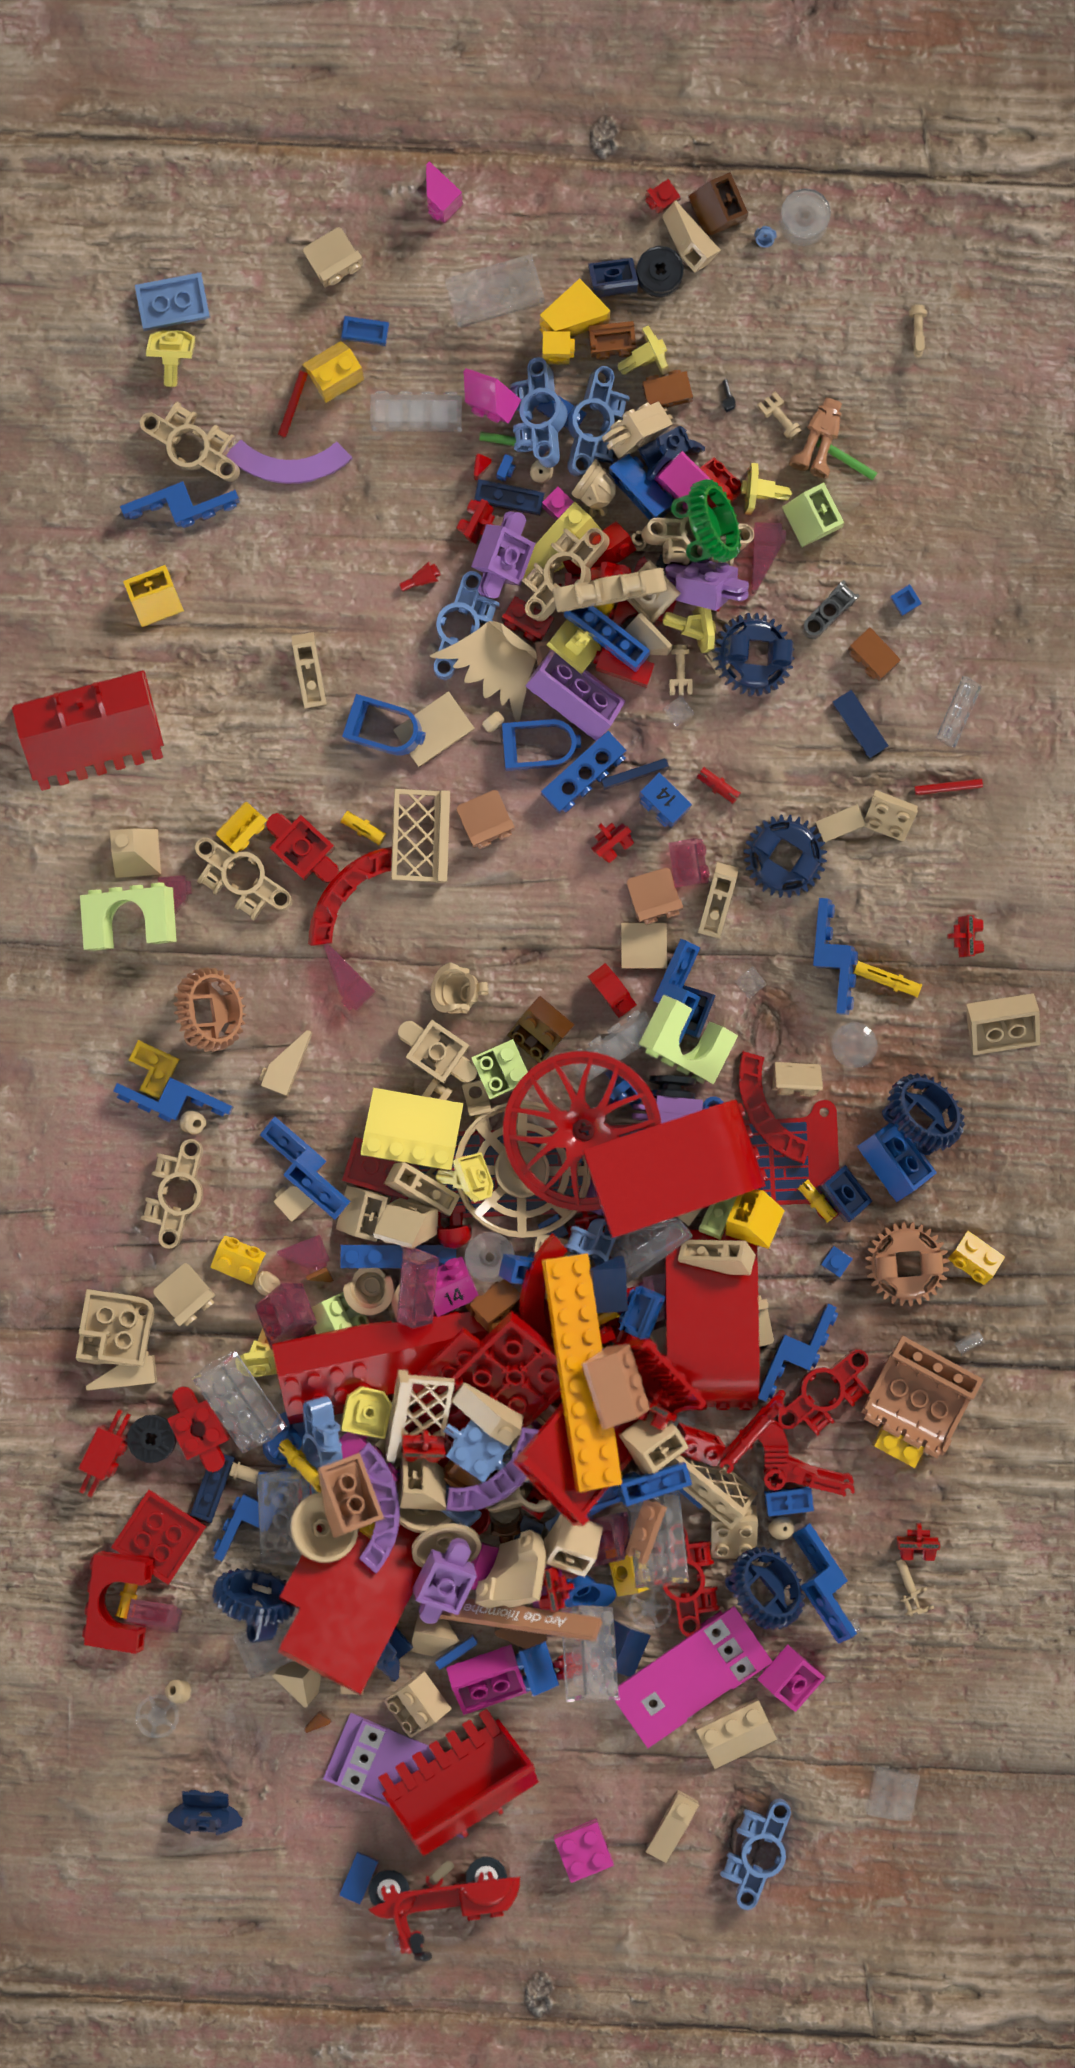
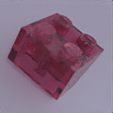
M281 1283L255 1305L269 1346H272L273 1343L301 1336L317 1324L302 1283Z

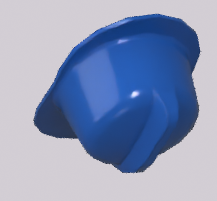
M286 1412L274 1419L262 1445L263 1453L270 1462L277 1465L288 1464V1459L278 1450V1447H281L279 1444L283 1440L289 1439L300 1450L303 1436L306 1434L304 1422L290 1425Z
M589 1575L566 1580L567 1584H574V1588L568 1590L569 1599H565V1605L568 1608L601 1609L610 1605L616 1598L615 1588L611 1585L597 1583Z

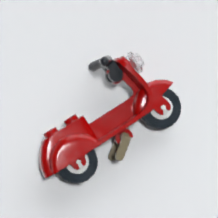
M481 1857L470 1864L466 1872L467 1884L441 1887L443 1878L454 1868V1864L447 1861L431 1877L426 1876V1884L430 1889L410 1891L408 1881L403 1874L395 1870H384L376 1874L369 1884L368 1894L374 1907L368 1910L373 1915L382 1919L395 1920L398 1933L390 1931L389 1936L385 1937L387 1951H391L392 1955H396V1952H401V1954L408 1953L409 1955L413 1953L416 1961L426 1962L432 1959V1954L428 1951L423 1952L422 1947L425 1939L421 1931L411 1933L407 1922L408 1914L461 1906L462 1917L467 1916V1921L481 1919V1914L490 1913V1918L504 1916V1911L510 1909L518 1896L521 1876L507 1878L505 1867L499 1860L493 1857Z

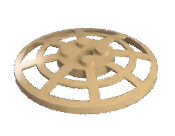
M523 1101L520 1107L549 1111L545 1105L537 1102ZM507 1103L492 1108V1111L483 1113L466 1130L459 1143L455 1159L463 1156L468 1140L477 1130L485 1139L478 1153L482 1152L484 1157L487 1148L491 1145L499 1154L495 1166L486 1165L489 1174L495 1175L499 1187L492 1193V1197L484 1199L485 1201L476 1209L470 1203L464 1190L457 1188L459 1196L470 1214L483 1226L495 1233L515 1238L537 1237V1235L548 1234L560 1228L577 1211L560 1208L548 1202L537 1209L526 1211V1198L535 1194L518 1178L507 1157L505 1146L497 1139L503 1135V1127L491 1133L483 1124L484 1121L492 1116L505 1112ZM518 1114L517 1135L527 1136V1130L542 1136L553 1135L541 1126L527 1123V1114ZM518 1141L526 1164L547 1145L542 1144L538 1148L527 1142ZM555 1147L563 1165L567 1158L564 1148ZM544 1155L530 1170L546 1185L549 1176H555L562 1166H549L548 1160ZM583 1156L584 1166H579L578 1176L583 1175V1182L579 1192L582 1198L587 1195L591 1179ZM570 1167L562 1175L557 1192L564 1194L569 1176H571ZM505 1193L516 1197L517 1211L507 1209L498 1204L497 1201ZM492 1207L504 1215L517 1218V1231L498 1227L487 1221L482 1215ZM551 1208L561 1216L558 1221L545 1228L527 1231L526 1218L541 1215Z

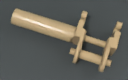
M896 1560L906 1590L910 1593V1596L906 1597L904 1595L902 1596L903 1599L900 1600L906 1606L907 1612L905 1615H910L911 1617L915 1612L919 1615L927 1612L929 1609H934V1605L925 1608L919 1606L916 1598L917 1594L926 1591L927 1587L916 1590L905 1560ZM912 1598H913V1600H914V1602H915V1605H916V1607H917L916 1609H913V1610H912V1608H911V1606H910V1603H909V1601H908V1600H910V1599H912Z

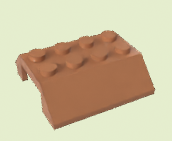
M902 1336L889 1355L867 1397L862 1413L866 1414L864 1420L877 1427L880 1423H883V1430L898 1438L903 1434V1441L918 1449L922 1444L924 1452L938 1458L939 1455L943 1456L947 1452L952 1442L951 1437L970 1400H973L984 1379Z

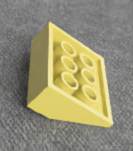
M373 1088L361 1155L452 1171L463 1103Z

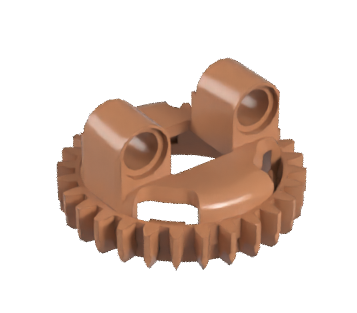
M209 967L193 970V972L187 974V978L181 979L182 982L177 986L178 993L174 995L178 998V1002L173 1003V1005L177 1006L174 1014L178 1015L179 1018L176 1023H180L182 1026L180 1032L185 1031V1042L189 1046H197V1049L204 1048L205 1052H215L233 1045L234 1041L239 1039L238 1034L243 1032L240 1026L246 1024L242 1020V1017L246 1016L242 1010L246 1005L241 1003V999L244 997L238 994L241 988H235L236 981H229L230 975H224L223 970L217 971L216 968ZM218 981L217 985L228 994L220 995L212 987L211 983ZM209 998L213 1023L197 1024L193 1001ZM228 1023L229 1026L224 1032L226 1036L219 1037V1032L224 1024Z
M902 1222L901 1229H898V1226L893 1224L892 1232L887 1227L884 1228L886 1235L878 1233L880 1241L872 1240L871 1242L875 1245V1248L867 1249L872 1253V1257H865L866 1260L871 1261V1265L865 1266V1269L872 1270V1273L868 1274L867 1278L874 1277V1281L870 1285L879 1286L876 1290L877 1294L882 1291L885 1292L883 1295L884 1300L889 1295L892 1296V1304L899 1299L900 1306H903L905 1300H908L909 1306H912L913 1300L916 1299V1302L920 1305L921 1297L929 1301L928 1293L937 1295L934 1288H943L939 1281L947 1280L942 1275L943 1272L949 1271L948 1268L943 1267V1263L949 1262V1259H943L942 1256L948 1253V1251L940 1250L944 1243L935 1242L938 1235L929 1236L931 1229H928L925 1233L922 1232V1224L918 1229H915L914 1222H911L909 1228H907L905 1222ZM892 1238L891 1243L885 1248V1250L879 1253V1249L882 1250V1248L888 1242V1239ZM921 1239L925 1240L932 1248H930V1247H929L925 1242H923ZM919 1251L921 1276L897 1278L895 1253ZM934 1276V1278L932 1279V1281H931V1282L926 1286V1288L924 1289L925 1285H926V1284L931 1280V1278ZM881 1280L887 1281L888 1284L896 1289L897 1293L893 1292V1289L887 1286L885 1282L882 1283Z

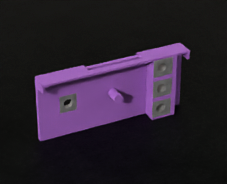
M350 1713L323 1779L390 1807L387 1802L382 1801L385 1800L382 1795L385 1789L378 1777L387 1773L392 1782L396 1784L402 1780L395 1769L396 1765L404 1762L412 1774L418 1770L412 1755L420 1751L427 1763L434 1760L435 1757L428 1747L429 1745ZM376 1733L377 1738L371 1739L369 1734ZM366 1754L369 1759L362 1761L360 1756ZM358 1776L360 1781L354 1783L352 1782L351 1777ZM460 1833L456 1835L458 1837L464 1838Z

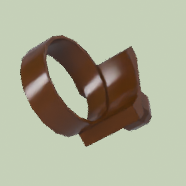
M517 1507L519 1509L517 1517L506 1524L495 1520L489 1511L491 1535L499 1536L501 1544L512 1541L513 1535L521 1533L519 1521L521 1516L520 1507Z

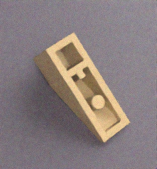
M314 632L292 636V646L304 708L326 705Z
M717 862L698 933L720 939L735 887L738 867Z
M307 1030L269 1064L268 1069L263 1068L259 1078L262 1081V1087L286 1096L289 1095L311 1039V1031Z
M405 1162L395 1163L384 1182L385 1185L400 1194L426 1206L436 1208L447 1216L451 1215L460 1198L457 1193Z
M683 1240L678 1261L726 1274L751 1275L755 1254L746 1241Z
M146 1351L144 1367L116 1366L88 1384L86 1390L156 1383L155 1355H149L148 1351Z
M466 1383L461 1385L451 1400L489 1436L507 1446L511 1445L521 1431L522 1415Z
M677 1790L646 1853L665 1863L668 1861L699 1806L698 1800Z

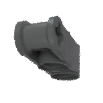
M843 580L830 593L829 597L806 619L802 629L803 634L809 639L820 637L860 595L858 593L854 594ZM831 606L835 610V615L826 616L823 608ZM815 622L819 626V631L813 633L808 630L807 625Z

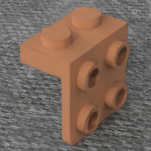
M492 790L457 806V812L473 848H485L492 844V840L496 838L503 840L512 836V831H515L514 824L497 790Z
M662 868L627 880V886L639 923L644 922L645 925L652 924L658 921V917L666 915L667 918L680 915L679 911L683 910L682 901L678 897L669 868Z

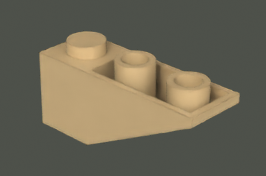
M674 201L662 215L680 257L694 272L709 265L721 251L677 201Z

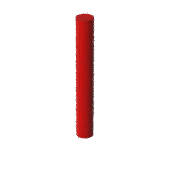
M299 371L278 435L281 437H287L308 376L306 372Z
M982 779L914 786L915 795L983 788Z

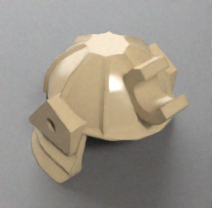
M596 458L572 491V495L577 499H581L586 504L585 507H591L589 510L591 517L597 514L596 509L601 512V516H605L607 513L606 506L609 505L616 495V484L610 474L606 472V469H602L601 464H599Z
M454 963L443 965L437 971L431 986V1000L439 1012L468 1013L472 1005L478 1001L479 995H489L488 982L478 983L475 976L469 974L468 968L459 967Z
M359 1268L354 1274L353 1280L345 1284L343 1292L346 1302L354 1311L363 1315H376L383 1312L390 1305L394 1296V1286L391 1274L385 1275L379 1268Z

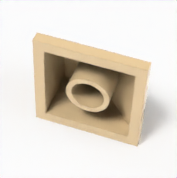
M641 612L625 629L627 633L650 650V655H668L671 652L672 644Z
M158 829L110 830L111 852L116 878L161 875Z

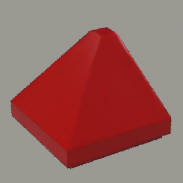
M477 454L475 457L473 476L476 481L481 478L492 462L491 458L482 454Z

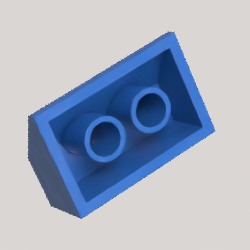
M628 454L609 467V474L614 479L615 484L649 521L653 518H663L672 510V503L675 499L666 490L663 491L654 479L652 481L646 479L647 473L643 469L644 465L636 456L632 458Z
M888 1123L857 1147L882 1181L889 1194L898 1202L919 1188L937 1172L925 1155L917 1150L916 1142L911 1143V1139L905 1138V1134L898 1130L897 1124Z

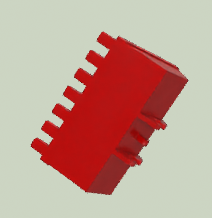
M145 670L101 682L97 681L93 684L68 691L53 693V695L16 704L12 707L18 737L32 780H38L42 791L51 788L48 780L50 776L56 775L61 786L69 784L68 771L75 770L78 780L81 781L88 779L85 768L87 766L94 765L99 776L107 773L105 761L113 760L118 771L126 768L124 756L132 755L135 765L145 763L142 751L151 750L153 760L163 758L161 746H164Z
M488 1709L479 1713L481 1720L486 1726L478 1731L470 1719L462 1723L464 1730L469 1736L461 1742L454 1730L445 1734L452 1747L450 1750L444 1752L438 1741L429 1744L428 1747L435 1757L431 1762L427 1763L420 1751L412 1755V1759L418 1767V1770L412 1774L404 1762L396 1765L395 1769L402 1779L398 1783L394 1784L387 1773L378 1777L385 1789L382 1792L383 1797L423 1857L459 1833L464 1838L468 1837L467 1828L477 1822L479 1823L484 1817L494 1811L499 1816L504 1813L501 1808L503 1805L539 1783L533 1763L501 1721L493 1719Z

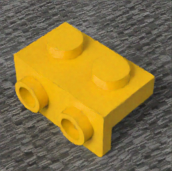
M244 802L220 827L216 835L231 850L237 853L248 846L249 839L254 834L257 835L264 829V823L267 819L248 802Z
M969 1231L964 1234L955 1250L948 1257L955 1267L962 1269L975 1281L983 1285L995 1275L1005 1256Z
M224 1236L217 1248L210 1268L253 1285L266 1253L257 1247L244 1244L236 1238Z

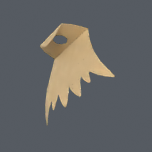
M488 621L459 642L430 655L432 658L458 659L453 668H462L469 665L464 682L472 683L484 678L483 695L485 698L492 696L500 689L501 705L504 706L507 700L510 699L514 719L516 722L520 721L527 690L525 685L530 679L537 654L534 648L502 623Z

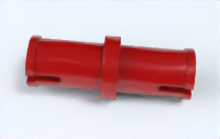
M704 766L696 779L710 787L714 794L718 793L733 805L737 801L736 798H739L741 792L725 782L726 779L723 777L719 778Z

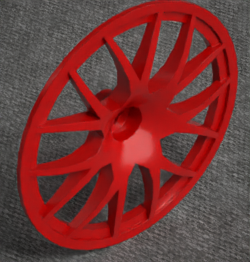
M571 1051L549 1057L538 1063L518 1082L505 1109L503 1120L504 1146L510 1164L518 1178L536 1196L560 1208L575 1211H594L602 1209L598 1197L582 1198L579 1195L578 1169L580 1159L584 1156L582 1150L622 1137L620 1136L621 1134L647 1125L650 1128L662 1124L657 1102L644 1080L628 1065L618 1059L598 1052ZM584 1063L587 1065L581 1078L578 1092H576L561 1067ZM593 1064L613 1071V1075L599 1105L590 1108L585 1101V1090ZM556 1069L570 1097V1110H561L557 1107L537 1082L541 1077ZM620 1075L635 1089L637 1094L608 1105L617 1076ZM532 1086H534L549 1111L520 1108ZM641 1098L648 1116L647 1121L618 1128H612L606 1123L608 1113L626 1103ZM524 1113L549 1119L555 1123L558 1130L553 1135L519 1136L517 1135L518 1114ZM583 1123L591 1126L592 1129L589 1130V1135L586 1132H581L580 1128L583 1127ZM518 1141L547 1145L526 1164ZM555 1147L566 1148V1160L555 1176L545 1185L533 1174L530 1168ZM569 1167L574 1197L550 1188Z

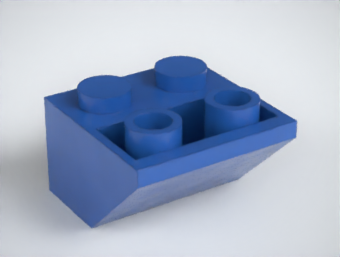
M546 1642L528 1649L519 1647L516 1660L519 1669H524L526 1675L523 1676V1682L527 1692L531 1691L532 1696H536L559 1686Z

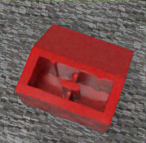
M715 457L700 467L711 480L717 482L718 486L722 487L723 492H726V497L731 499L730 504L740 496L742 483ZM707 495V504L711 509L716 507L713 500Z

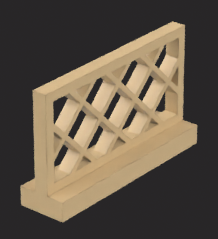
M394 789L391 880L447 882L450 791ZM399 794L409 795L414 803L405 810L399 804ZM413 795L421 796L418 799H416ZM424 796H434V806L429 811L419 802ZM416 804L425 813L417 822L408 814V811ZM404 815L414 824L405 833L398 826V820ZM426 816L433 822V829L428 834L419 826V823ZM414 827L424 835L416 845L407 836ZM398 831H399L400 834L402 835L399 839H398ZM432 833H433V840L429 837V835H431ZM403 837L413 847L405 855L397 849L398 842ZM425 839L433 845V850L428 856H425L418 848ZM414 849L423 858L416 867L406 858ZM397 854L401 857V859L398 860V861H397ZM402 860L412 869L406 876L397 875V865ZM426 861L432 868V877L422 876L417 868ZM413 872H415L417 876H410V875H411Z
M398 1370L384 1446L386 1461L395 1462L396 1457L402 1458L403 1450L400 1449L403 1434L417 1435L423 1430H427L426 1428L436 1422L440 1430L433 1435L429 1433V1435L445 1436L443 1431L447 1425L455 1383L454 1379L408 1375V1371ZM412 1384H423L426 1388L416 1394L412 1390ZM439 1385L448 1386L447 1391L440 1396L433 1390ZM430 1392L435 1399L425 1405L420 1398ZM417 1401L422 1408L412 1414L408 1406ZM440 1403L444 1409L435 1416L430 1409ZM427 1412L431 1419L421 1424L417 1417ZM414 1421L418 1428L408 1433L405 1430V1425Z
M678 1455L662 1467L663 1469L685 1462L692 1485L682 1489L731 1530L745 1516L747 1509L758 1494L756 1490L733 1471L728 1474L726 1472V1465L720 1468L719 1463L716 1467H707L705 1463L699 1461V1465H694L692 1459ZM710 1473L715 1474L717 1480H712ZM722 1475H725L730 1482L724 1481ZM727 1488L733 1489L735 1495H730ZM740 1490H743L749 1497L742 1496Z

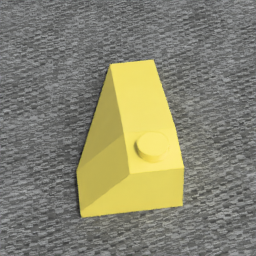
M576 502L558 518L535 544L524 578L535 568V563L544 569L547 561L553 555L559 553L551 544L557 542L563 535L565 528L579 540L589 529H600L592 517ZM561 563L562 565L558 569H556L554 573L565 567L563 563Z

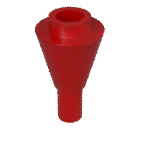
M428 561L412 575V578L399 585L404 592L414 586L439 582L438 577L441 576V573L435 563L431 564Z

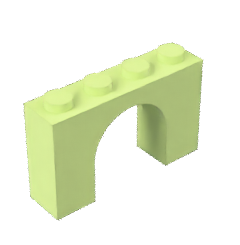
M152 883L151 888H143V885H132L130 890L123 891L122 887L109 888V892L102 893V890H88L87 895H80L84 950L114 949L113 917L121 905L130 901L136 903L143 911L146 943L163 944L177 942L173 888L164 886V883Z
M663 995L639 1045L646 1048L645 1053L655 1058L661 1056V1062L671 1067L674 1064L677 1065V1071L687 1076L689 1073L693 1074L691 1078L697 1079V1082L704 1084L707 1081L714 1084L738 1035L709 1021L697 1046L691 1052L682 1055L679 1047V1038L692 1009L678 1000Z

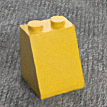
M579 278L540 314L541 328L539 330L542 334L543 331L570 332V337L587 332L589 326L608 324L611 311Z
M341 341L302 364L325 403L364 380L361 365L351 349Z

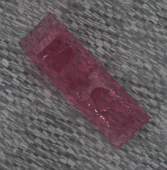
M755 522L752 594L757 593L780 551L781 543L785 544L786 530H782V523Z
M326 943L324 948L339 993L343 997L340 1002L349 1011L353 1008L358 1011L376 991Z

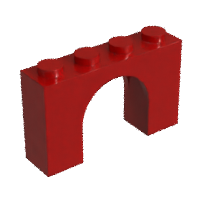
M627 600L620 601L617 608L611 610L609 619L621 627L625 621L636 617L639 612ZM676 600L663 612L657 621L663 623V617L666 612L673 614ZM604 647L602 651L597 650L593 661L594 664H597L596 671L645 688L648 686L655 665L645 660L637 672H635Z
M106 1551L94 1554L90 1561L92 1575L87 1586L89 1593V1602L85 1606L87 1620L82 1631L84 1645L137 1654L144 1650L146 1627L116 1621L107 1610L105 1598L108 1588L114 1582L142 1586L150 1583L154 1559Z

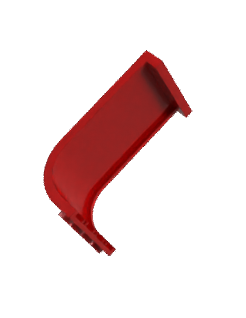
M737 1099L582 1150L611 1238L766 1186L767 1176L764 1168L759 1167L757 1160L760 1159L757 1147L752 1146L750 1138L753 1135L749 1124L745 1125L743 1119L745 1111L742 1103L738 1104Z
M665 1230L667 1357L672 1361V1366L687 1377V1382L702 1393L701 1397L707 1403L702 1410L697 1411L706 1410L707 1407H716V1410L720 1411L729 1410L730 1407H739V1410L743 1411L752 1410L753 1407H757L760 1377L757 1245L747 1242L755 1254L751 1275H732L679 1262L678 1257L683 1240H743L726 1235V1230L721 1239L699 1232V1230Z
M632 1339L620 1344H630L648 1401L652 1402L653 1400L648 1397L650 1391L656 1393L659 1389H664L667 1392L666 1398L671 1403L668 1407L665 1405L661 1407L674 1414L684 1410H702L707 1402L701 1397L702 1393L687 1382V1377L672 1366V1361L657 1350V1345L652 1340ZM563 1402L512 1462L573 1526L584 1527L590 1520L586 1515L609 1488L604 1487L576 1492ZM639 1418L614 1426L620 1473L631 1461L632 1456L619 1434L637 1422Z

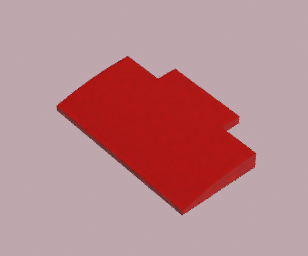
M512 1311L482 1341L463 1327L415 1375L454 1379L452 1398L461 1385L466 1383L522 1415V1428L529 1426L562 1394L555 1348ZM412 1384V1390L416 1394L426 1388L423 1384ZM439 1385L433 1390L440 1396L447 1391L448 1386ZM429 1392L420 1399L426 1405L434 1400L435 1397ZM451 1401L447 1425L449 1423L460 1431L467 1426L471 1419ZM418 1403L410 1411L413 1414L422 1407ZM438 1403L430 1410L436 1416L444 1408ZM425 1412L417 1417L421 1424H424L431 1417ZM414 1421L405 1425V1430L408 1433L418 1428ZM435 1422L426 1429L433 1435L440 1430V1427ZM447 1433L444 1436L445 1459L440 1458V1461L437 1462L443 1468L450 1460L446 1455L454 1442V1438Z
M399 1523L397 1537L391 1553L377 1573L359 1559L371 1540L359 1530L352 1549L338 1560L317 1562L302 1554L279 1598L298 1608L299 1611L281 1643L278 1653L361 1695L414 1592L413 1586L422 1567L416 1564L413 1559L412 1546L421 1533L411 1531ZM318 1524L316 1529L321 1533L322 1526Z

